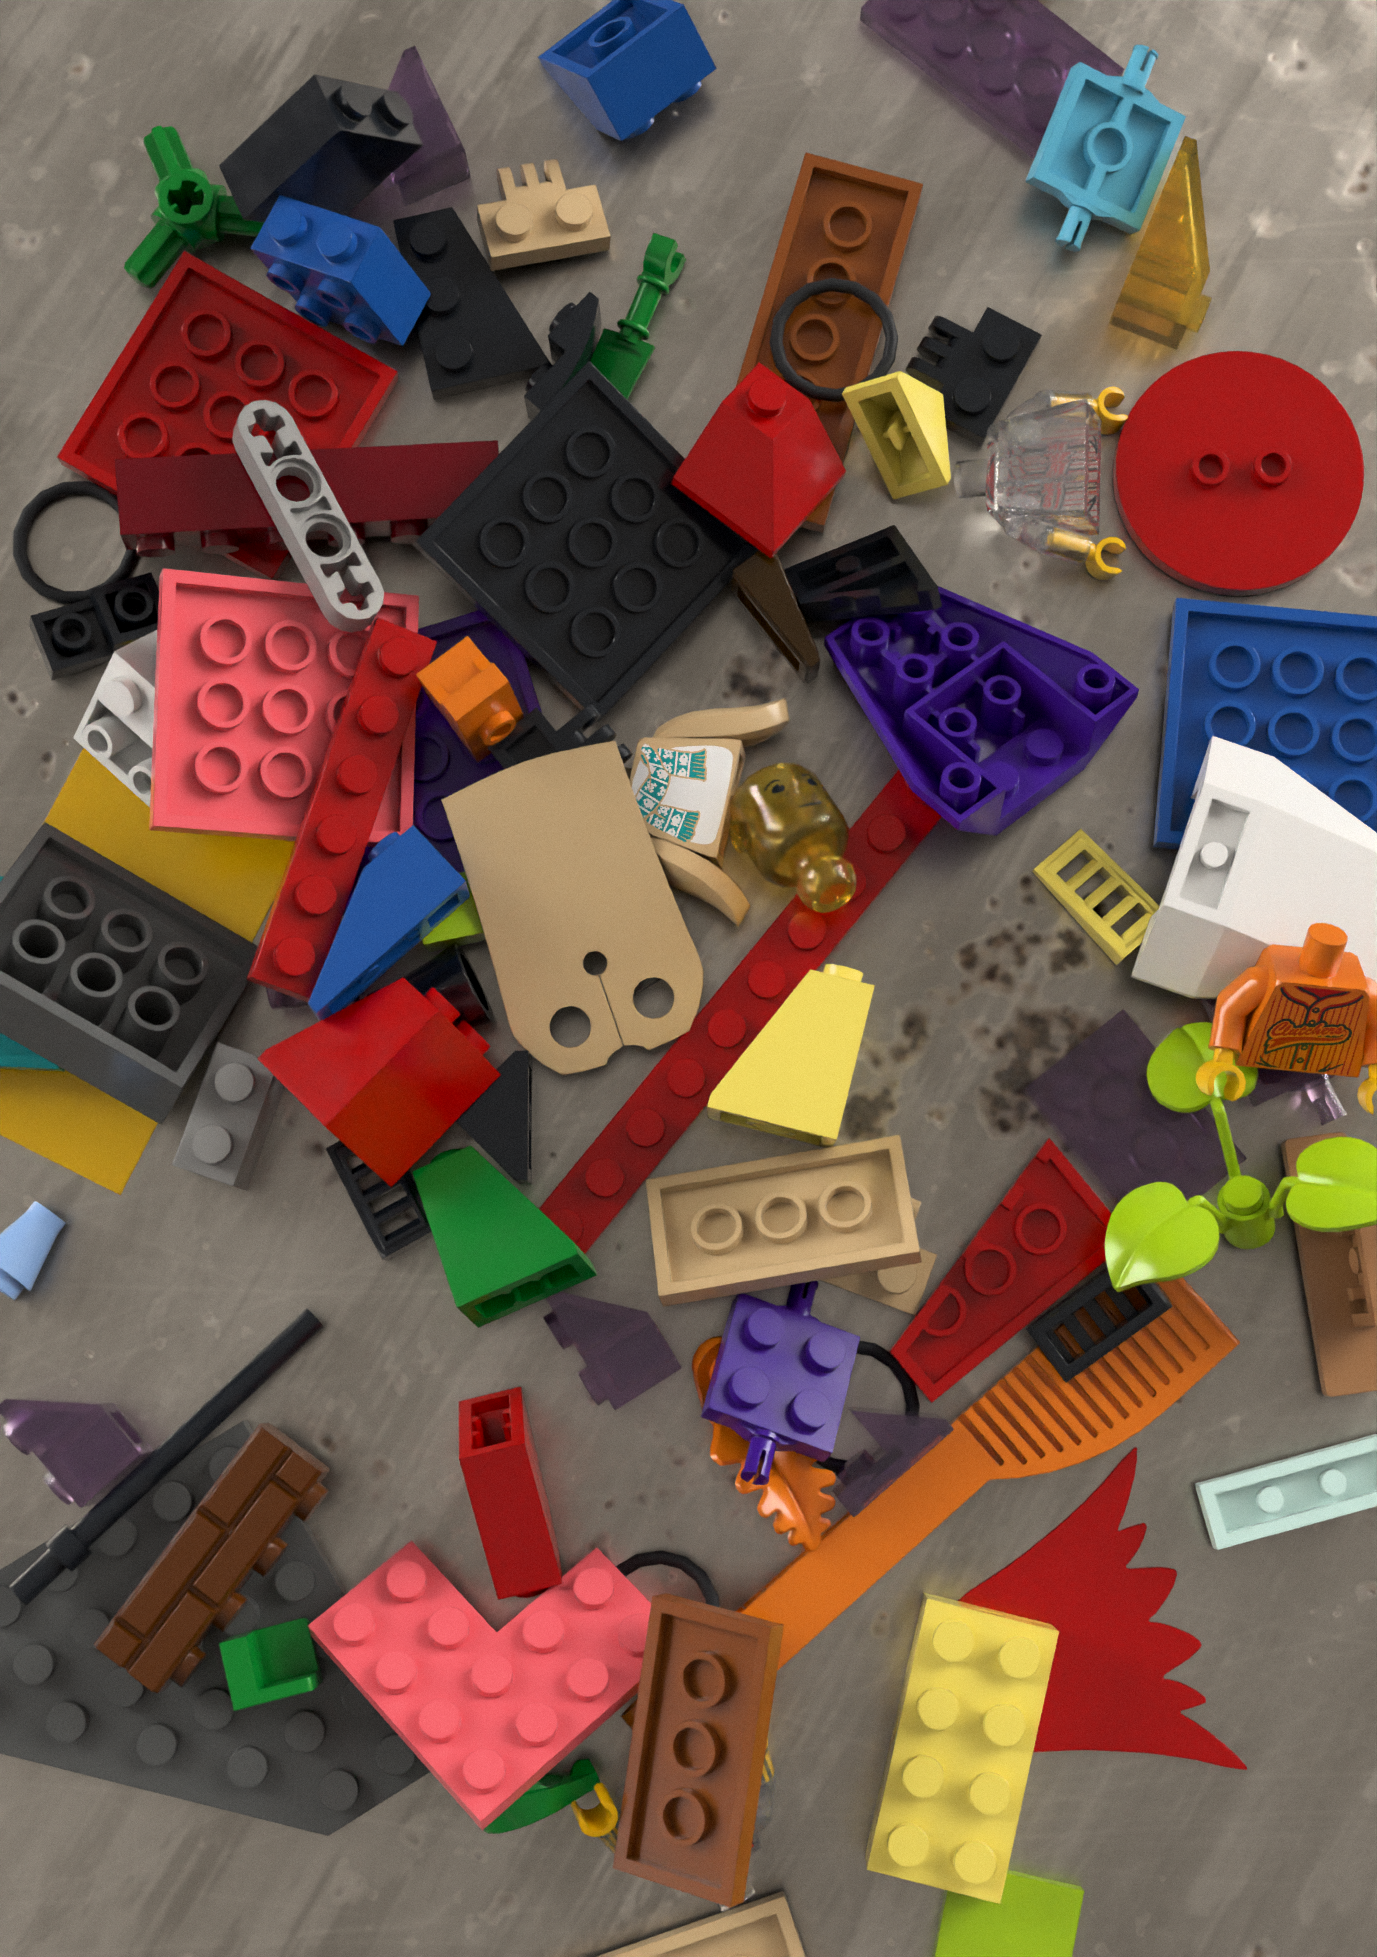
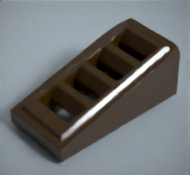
M759 550L733 570L731 592L803 683L806 681L809 684L818 677L821 661L819 652L777 553L772 558H769Z

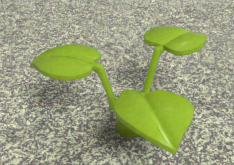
M1195 1022L1186 1024L1181 1028H1176L1151 1055L1147 1066L1149 1089L1159 1104L1176 1112L1190 1113L1201 1110L1209 1104L1211 1105L1229 1180L1218 1193L1217 1204L1219 1210L1201 1195H1195L1186 1201L1182 1192L1176 1186L1167 1182H1154L1143 1185L1124 1196L1111 1214L1105 1236L1106 1263L1114 1289L1117 1292H1121L1142 1284L1172 1281L1200 1270L1213 1259L1217 1252L1220 1238L1219 1233L1224 1234L1228 1242L1233 1246L1241 1249H1255L1265 1245L1275 1233L1274 1218H1281L1284 1215L1283 1204L1285 1200L1287 1213L1290 1218L1302 1227L1313 1231L1343 1232L1376 1225L1377 1148L1368 1142L1352 1137L1327 1138L1307 1147L1297 1159L1296 1169L1298 1177L1287 1176L1283 1178L1275 1194L1270 1198L1269 1190L1262 1182L1251 1176L1242 1175L1240 1172L1226 1111L1222 1100H1228L1224 1098V1087L1227 1082L1225 1071L1216 1076L1211 1096L1200 1091L1196 1083V1073L1199 1067L1205 1062L1213 1060L1214 1051L1208 1048L1212 1023ZM1236 1066L1243 1072L1246 1080L1245 1090L1240 1098L1249 1095L1255 1089L1258 1079V1068Z

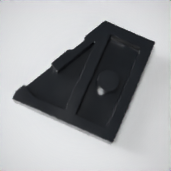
M895 525L784 569L806 623L929 611L942 607L938 586Z

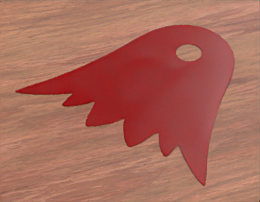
M1134 1447L1119 1462L1105 1481L1067 1519L1027 1552L967 1592L958 1601L1052 1624L1059 1631L1033 1752L1097 1750L1149 1753L1247 1770V1766L1223 1742L1198 1723L1181 1714L1182 1710L1206 1703V1698L1185 1684L1164 1678L1165 1674L1191 1658L1201 1648L1202 1644L1193 1635L1183 1630L1158 1622H1149V1619L1157 1613L1175 1584L1177 1571L1166 1567L1126 1568V1565L1132 1560L1141 1546L1147 1529L1146 1524L1141 1523L1121 1531L1118 1530L1126 1510L1135 1476L1137 1448Z

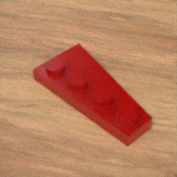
M1050 1137L1045 1140L889 1350V1353L930 1403L934 1402L1106 1261L1105 1236L1112 1213Z

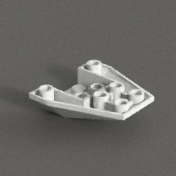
M1212 736L1191 796L1192 799H1195L1167 886L1159 909L1150 917L1130 977L1192 999H1217L1219 993L1248 967L1255 966L1264 948L1272 944L1303 947L1308 928L1315 923H1327L1339 927L1346 933L1348 941L1344 952H1351L1358 956L1364 975L1377 982V833L1275 757Z

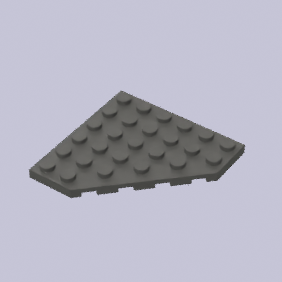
M244 1420L189 1453L89 1547L93 1553L73 1572L66 1568L28 1605H25L12 1592L9 1585L49 1549L45 1544L46 1542L0 1569V1754L329 1836L422 1778L430 1771L315 1640L314 1643L323 1677V1682L317 1688L309 1692L234 1711L219 1643L233 1635L302 1617L307 1618L311 1623L348 1593L307 1522L304 1523L297 1517L293 1519L280 1537L289 1544L286 1551L265 1577H262L256 1571L252 1574L239 1592L248 1599L245 1606L224 1632L213 1626L198 1647L207 1656L182 1688L172 1681L169 1687L158 1694L151 1692L128 1674L126 1669L119 1667L96 1649L94 1645L95 1641L253 1433L248 1420Z

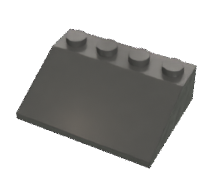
M44 822L0 881V1033L162 1125L250 982L246 979L258 946Z

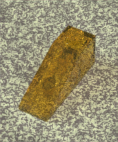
M1187 136L1183 139L1109 321L1111 325L1175 350L1178 349L1186 329L1198 333L1212 300V297L1201 294L1210 273L1197 140Z

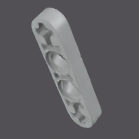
M267 400L251 402L242 409L236 421L232 437L235 450L324 617L339 630L347 632L362 631L372 624L383 604L384 591L381 582L292 416L284 407L276 402ZM255 424H259L264 432L272 430L276 432L271 446L263 435L255 437L251 435ZM274 452L277 460L268 466ZM282 476H296L306 483L310 491V497L304 501H290L280 494L276 486V480ZM316 530L328 532L337 540L339 553L332 557L318 556L307 546L306 535ZM348 565V568L343 578L341 579L338 571H340L344 566ZM345 587L352 596L362 594L365 598L360 610L352 602L342 604L339 600Z

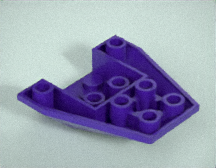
M938 586L942 603L940 608L929 611L852 618L827 635L824 640L826 650L912 792L958 831L997 836L1082 772L1136 700L1139 692L1136 686L1093 652Z

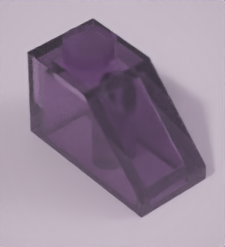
M413 46L404 50L388 90L399 92L400 96L409 105L413 113L412 122L423 146L381 184L385 190L395 186L406 207L471 178L465 149L416 47Z

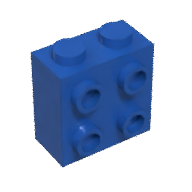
M279 195L250 248L268 268L267 278L294 298L297 302L294 308L302 317L322 327H327L330 321L342 325L351 334L368 343L375 344L378 338L403 346L431 295L430 291L380 227L283 195Z

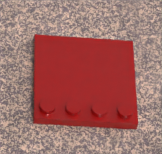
M184 251L57 458L61 465L117 496L115 459L237 453L232 437L238 416L246 405L259 400L276 402L284 407L292 416L309 450L359 447L399 381L398 371ZM255 424L251 435L253 437L263 435L271 446L276 432L274 430L264 432L259 424ZM264 542L239 544L238 551L220 554L262 579L277 581L292 558L289 550H268L265 548Z

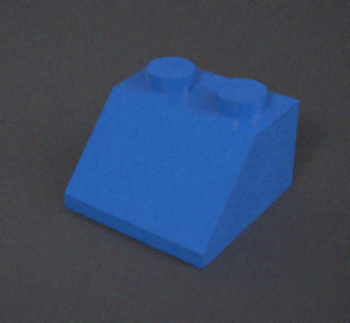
M612 0L538 57L545 70L596 130L620 141L637 137L647 131L654 123L655 115L671 103L684 101L694 95L701 87V80L717 69L684 4L672 0Z

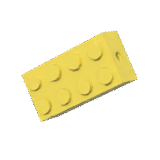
M923 1592L865 1851L867 1870L998 1904L1001 1903L1059 1631L1052 1624Z

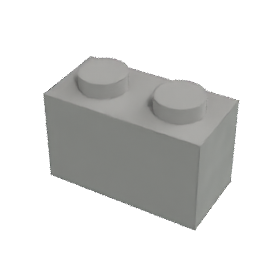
M217 1042L173 1160V1166L233 1187L248 1190L285 1088L257 1059L259 1056Z

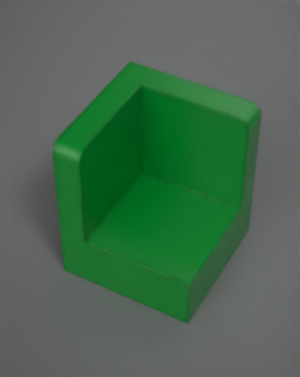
M302 1617L230 1636L219 1643L234 1711L309 1692L323 1682L314 1639L311 1637L308 1628L310 1621L307 1618Z

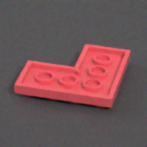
M412 1540L308 1625L311 1637L482 1831L638 1693L651 1603L597 1547L562 1576L563 1584L549 1587L498 1632L487 1623Z

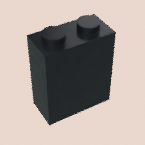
M314 74L238 146L219 167L244 220L265 222L279 195L345 216L423 146V143L412 122L413 113L399 92Z

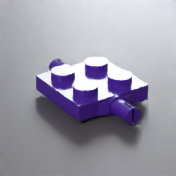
M818 1281L791 1285L786 1306L774 1305L741 1293L735 1297L730 1307L701 1417L729 1427L743 1439L749 1441V1449L740 1476L746 1482H749L754 1476L752 1483L754 1485L768 1484L775 1451H794L821 1462H825L833 1453L860 1336L822 1323L816 1317L811 1316L810 1312L815 1292L818 1289Z

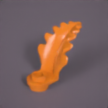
M722 1336L712 1337L704 1341L697 1348L692 1359L693 1378L702 1410ZM708 1420L713 1425V1439L710 1446V1456L713 1461L722 1466L740 1463V1470L735 1481V1486L739 1493L747 1494L762 1489V1495L757 1505V1510L761 1517L767 1518L774 1512H777L773 1521V1528L777 1534L782 1535L790 1530L788 1543L791 1546L801 1544L807 1552L817 1550L820 1546L822 1532L831 1526L830 1520L821 1517V1515L832 1510L835 1506L834 1497L821 1493L820 1490L834 1485L836 1477L833 1471L812 1467L813 1463L817 1460L797 1452L775 1451L768 1484H752L754 1476L749 1482H746L740 1475L744 1468L750 1445L749 1441L743 1439L733 1429Z

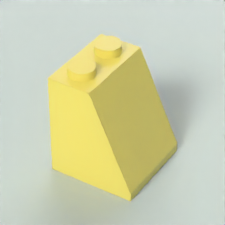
M825 964L823 972L810 969L712 1091L707 1106L708 1119L823 1148L833 1147L838 1137L875 985L861 982L862 972L841 965Z

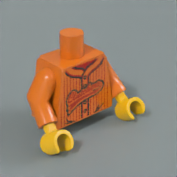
M1315 923L1308 928L1303 947L1272 944L1264 948L1255 966L1248 967L1219 993L1216 999L1208 1048L1214 1051L1213 1060L1205 1062L1196 1073V1083L1200 1091L1211 1096L1216 1076L1225 1071L1227 1082L1224 1087V1098L1230 1101L1239 1099L1245 1090L1246 1080L1243 1072L1236 1066L1356 1078L1359 1077L1361 1067L1368 1068L1369 1078L1364 1080L1359 1086L1357 1098L1365 1111L1372 1115L1374 1114L1372 1097L1377 1090V982L1364 975L1358 956L1351 952H1344L1348 936L1342 929L1332 924Z

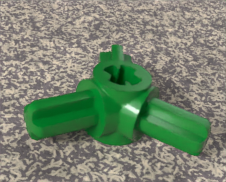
M160 125L152 128L151 133L144 137V147L159 180L154 189L159 205L150 215L155 226L124 264V270L136 283L149 289L156 286L184 250L195 253L197 249H204L215 242H222L225 233L257 237L265 223L244 220L233 196H227L225 186L210 184L203 170L193 168L179 133L174 127L163 128Z

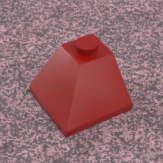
M759 362L721 402L674 475L671 484L769 558H772L844 478L846 469L810 399Z

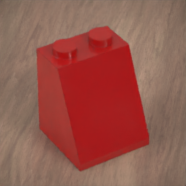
M404 977L273 1045L257 1058L335 1137L390 1187L420 1159L501 1075L483 1056L491 1047L488 1042L466 1021L462 1020L456 1027L452 1024L461 1015L454 1006L433 987L422 995Z

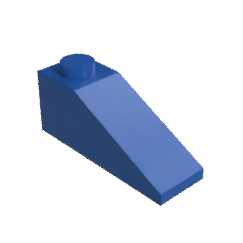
M414 825L401 836L397 832L390 833L368 855V859L371 862L363 868L308 1002L309 1007L319 1021L347 1007L470 897L466 880Z

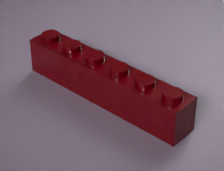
M498 440L312 449L310 452L360 545L366 543V537L390 535L391 541L394 543L413 544L499 454ZM274 452L268 466L277 460ZM237 453L115 459L120 536L126 550L137 549V555L149 558L171 556L176 553L175 547L201 546V551L208 554L233 553L239 550V544L264 542L265 548L268 550H288ZM287 475L276 480L278 491L286 499L299 502L310 497L308 486L300 478ZM311 531L305 538L306 540L328 539V545L339 547L333 535L326 531Z

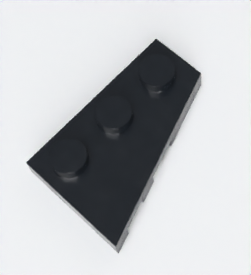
M453 207L393 220L400 254L431 293L416 321V326L434 400L530 379L540 366L550 362L494 272L490 270L487 261Z

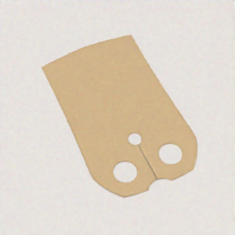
M616 741L588 745L530 759L501 770L442 799L476 904L509 1026L513 1036L525 1050H528L540 1063L561 1075H567L607 1065L608 1058L613 1052L623 1046L622 1042L624 1046L639 1045L650 1050L690 1031L700 1004L703 988V967L651 841ZM593 951L602 953L607 959V967L600 974V978L599 975L587 973L583 967L585 956ZM656 977L663 979L670 985L674 994V1002L667 1014L660 1018L651 1019L644 1017L636 1010L633 1003V994L641 981ZM573 1006L580 1008L590 1019L591 1030L589 1037L579 1046H561L553 1039L550 1033L549 1025L551 1018L556 1011L563 1007Z

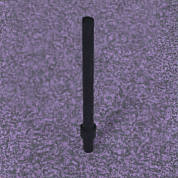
M306 1308L72 1528L65 1524L45 1543L49 1549L9 1585L12 1592L25 1605H28L66 1568L73 1572L93 1553L89 1547L324 1328L321 1322Z

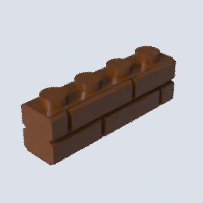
M268 1422L259 1424L95 1641L96 1649L119 1667L126 1669L128 1674L151 1692L158 1694L169 1687L172 1681L182 1688L206 1658L207 1654L198 1647L213 1626L224 1632L245 1606L248 1599L239 1592L252 1574L256 1571L262 1577H265L286 1551L289 1544L280 1537L293 1519L297 1517L305 1523L325 1499L329 1490L321 1482L330 1469L308 1451L298 1446L295 1441Z

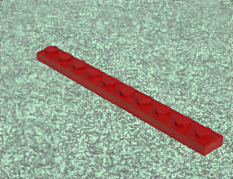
M900 770L894 774L694 1018L690 1031L681 1035L540 1206L539 1210L559 1227L585 1255L708 1106L712 1091L809 970H819L943 818L912 792Z

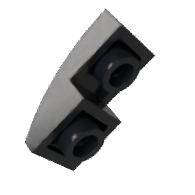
M591 292L577 305L571 302L564 306L550 324L548 340L551 358L555 363L552 365L550 362H547L540 366L526 385L525 391L527 393L524 395L530 420L591 360L599 340L602 324L599 299Z
M151 572L93 588L90 599L30 616L29 626L51 681L110 661L114 651L157 630L159 590Z

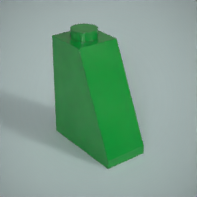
M471 1145L464 1149H450L441 1152L431 1160L430 1164L412 1171L456 1307L478 1328L597 1276L593 1263L581 1249Z

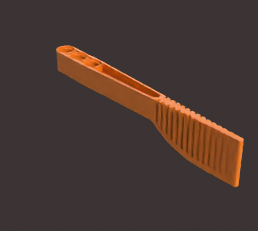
M1179 1278L1172 1281L1158 1282L1171 1300L1173 1307L1068 1382L1063 1380L1037 1345L1023 1359L1019 1360L1009 1371L1002 1375L996 1383H993L987 1391L976 1398L969 1407L960 1412V1415L951 1420L822 1534L820 1546L817 1550L813 1552L804 1550L743 1604L746 1607L745 1609L740 1607L735 1612L784 1625L778 1671L989 1480L1022 1478L1050 1473L1082 1463L1114 1448L1140 1432L1165 1412L1237 1347L1240 1341L1184 1278ZM1135 1287L1123 1291L1136 1310L1146 1303ZM1105 1290L1095 1297L1115 1326L1125 1319ZM1083 1306L1074 1312V1315L1094 1342L1104 1335ZM1063 1323L1053 1330L1073 1358L1083 1351ZM637 1699L620 1716L632 1731Z

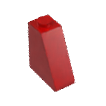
M522 1387L459 1401V1461L497 1599L500 1600L512 1596L520 1598L535 1597L544 1593L549 1587L563 1584L560 1550Z

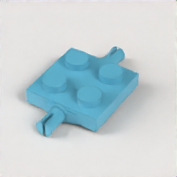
M1134 45L1123 77L1107 76L1082 62L1071 67L1025 182L1058 198L1069 209L1060 233L1055 240L1056 244L1060 247L1066 245V250L1080 251L1091 220H1102L1130 235L1140 231L1186 116L1161 104L1145 88L1155 60L1159 56L1154 49L1147 52L1148 46Z

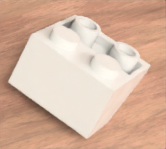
M157 630L114 651L73 737L149 807L151 796Z

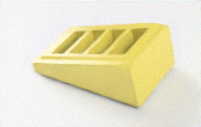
M1082 829L1077 831L1032 871L1115 965H1118L1142 944L1150 917L1159 909V905ZM1082 853L1089 863L1065 882L1057 873ZM1099 872L1106 881L1083 900L1075 891L1094 874ZM1115 890L1123 900L1101 918L1093 909ZM1132 909L1140 919L1119 936L1111 927Z

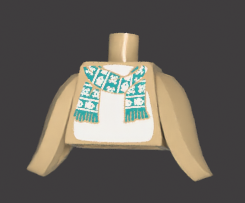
M786 698L756 706L692 711L674 717L659 726L652 738L645 737L639 739L632 768L625 767L648 833L669 885L716 907L737 926H739L751 906L740 886L722 870L746 758L744 748L764 742L780 732L789 723Z

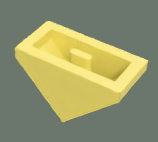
M902 371L844 389L842 395L893 500L948 485L951 473L942 393Z

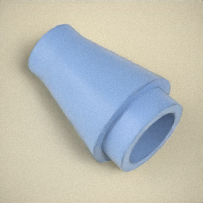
M36 1201L32 1203L23 1215L0 1233V1292L14 1301L24 1288L31 1291L58 1233L66 1224Z

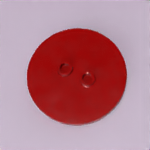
M1227 351L1203 355L1188 360L1159 377L1141 395L1130 411L1128 419L1119 435L1113 460V488L1117 508L1125 528L1141 552L1154 565L1177 581L1205 592L1227 596H1249L1273 592L1290 586L1315 571L1331 556L1350 530L1358 513L1364 487V461L1359 437L1351 418L1337 397L1321 381L1299 366L1271 355L1248 351Z

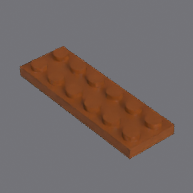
M805 152L736 386L759 362L787 382L775 366L769 343L773 318L786 298L807 283L829 278L855 281L878 294L889 308L922 195V183ZM831 291L813 295L795 307L785 323L782 342L787 361L798 376L815 386L839 389L856 385L869 376L883 326L881 319L869 304L852 294ZM803 394L810 399L843 464L855 425V420L846 401H824L812 399ZM836 487L800 527L820 533L824 532Z

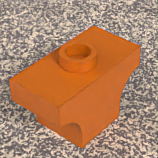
M468 636L416 674L428 698L447 720L477 763L491 753L487 748L488 746L494 745L507 737L515 728L516 723L524 718L507 678L494 662L490 663Z

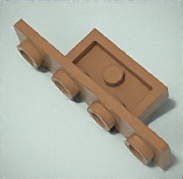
M1343 1132L1284 1140L1281 1148L1286 1177H1298L1296 1162L1299 1155L1307 1147L1327 1138L1347 1137V1135ZM1294 1222L1322 1393L1327 1397L1377 1391V1224L1343 1232H1320L1307 1229Z

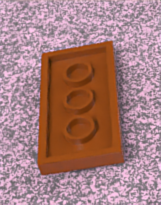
M668 1593L652 1596L613 1861L614 1869L730 1908L744 1902L783 1624Z

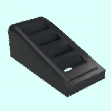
M341 1141L326 1148L382 1260L389 1261L433 1236L411 1169L392 1187L382 1180L364 1190L359 1180L374 1171L365 1163L352 1169L347 1158L354 1153ZM402 1185L407 1195L376 1212L371 1202ZM413 1207L418 1218L387 1234L383 1223Z
M1106 1267L1028 1326L1026 1330L1063 1380L1068 1382L1173 1307L1171 1300L1158 1282L1135 1286L1146 1301L1145 1304L1136 1310L1123 1291L1117 1292L1114 1289L1108 1268ZM1104 1290L1125 1317L1116 1326L1095 1299ZM1082 1306L1104 1334L1095 1342L1073 1313ZM1061 1321L1083 1349L1074 1358L1052 1330Z

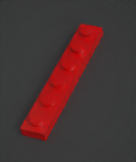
M379 617L371 624L246 980L309 1002L335 939L422 687L416 674L430 664L437 641Z

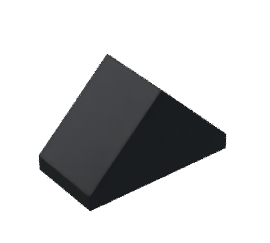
M528 1050L514 1051L496 1069L501 1075L456 1122L518 1184H532L533 1057Z

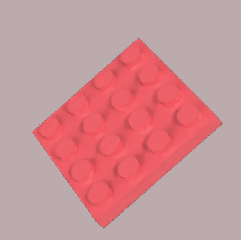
M163 568L159 577L149 830L295 841L371 625L357 632L342 631L334 627L324 617L308 585L305 583ZM345 588L339 600L342 604L352 602L360 610L365 598L362 594L352 596ZM384 592L383 604L375 619L379 617L418 633L419 596ZM416 704L366 847H375L384 837L393 832H397L401 836L413 825Z

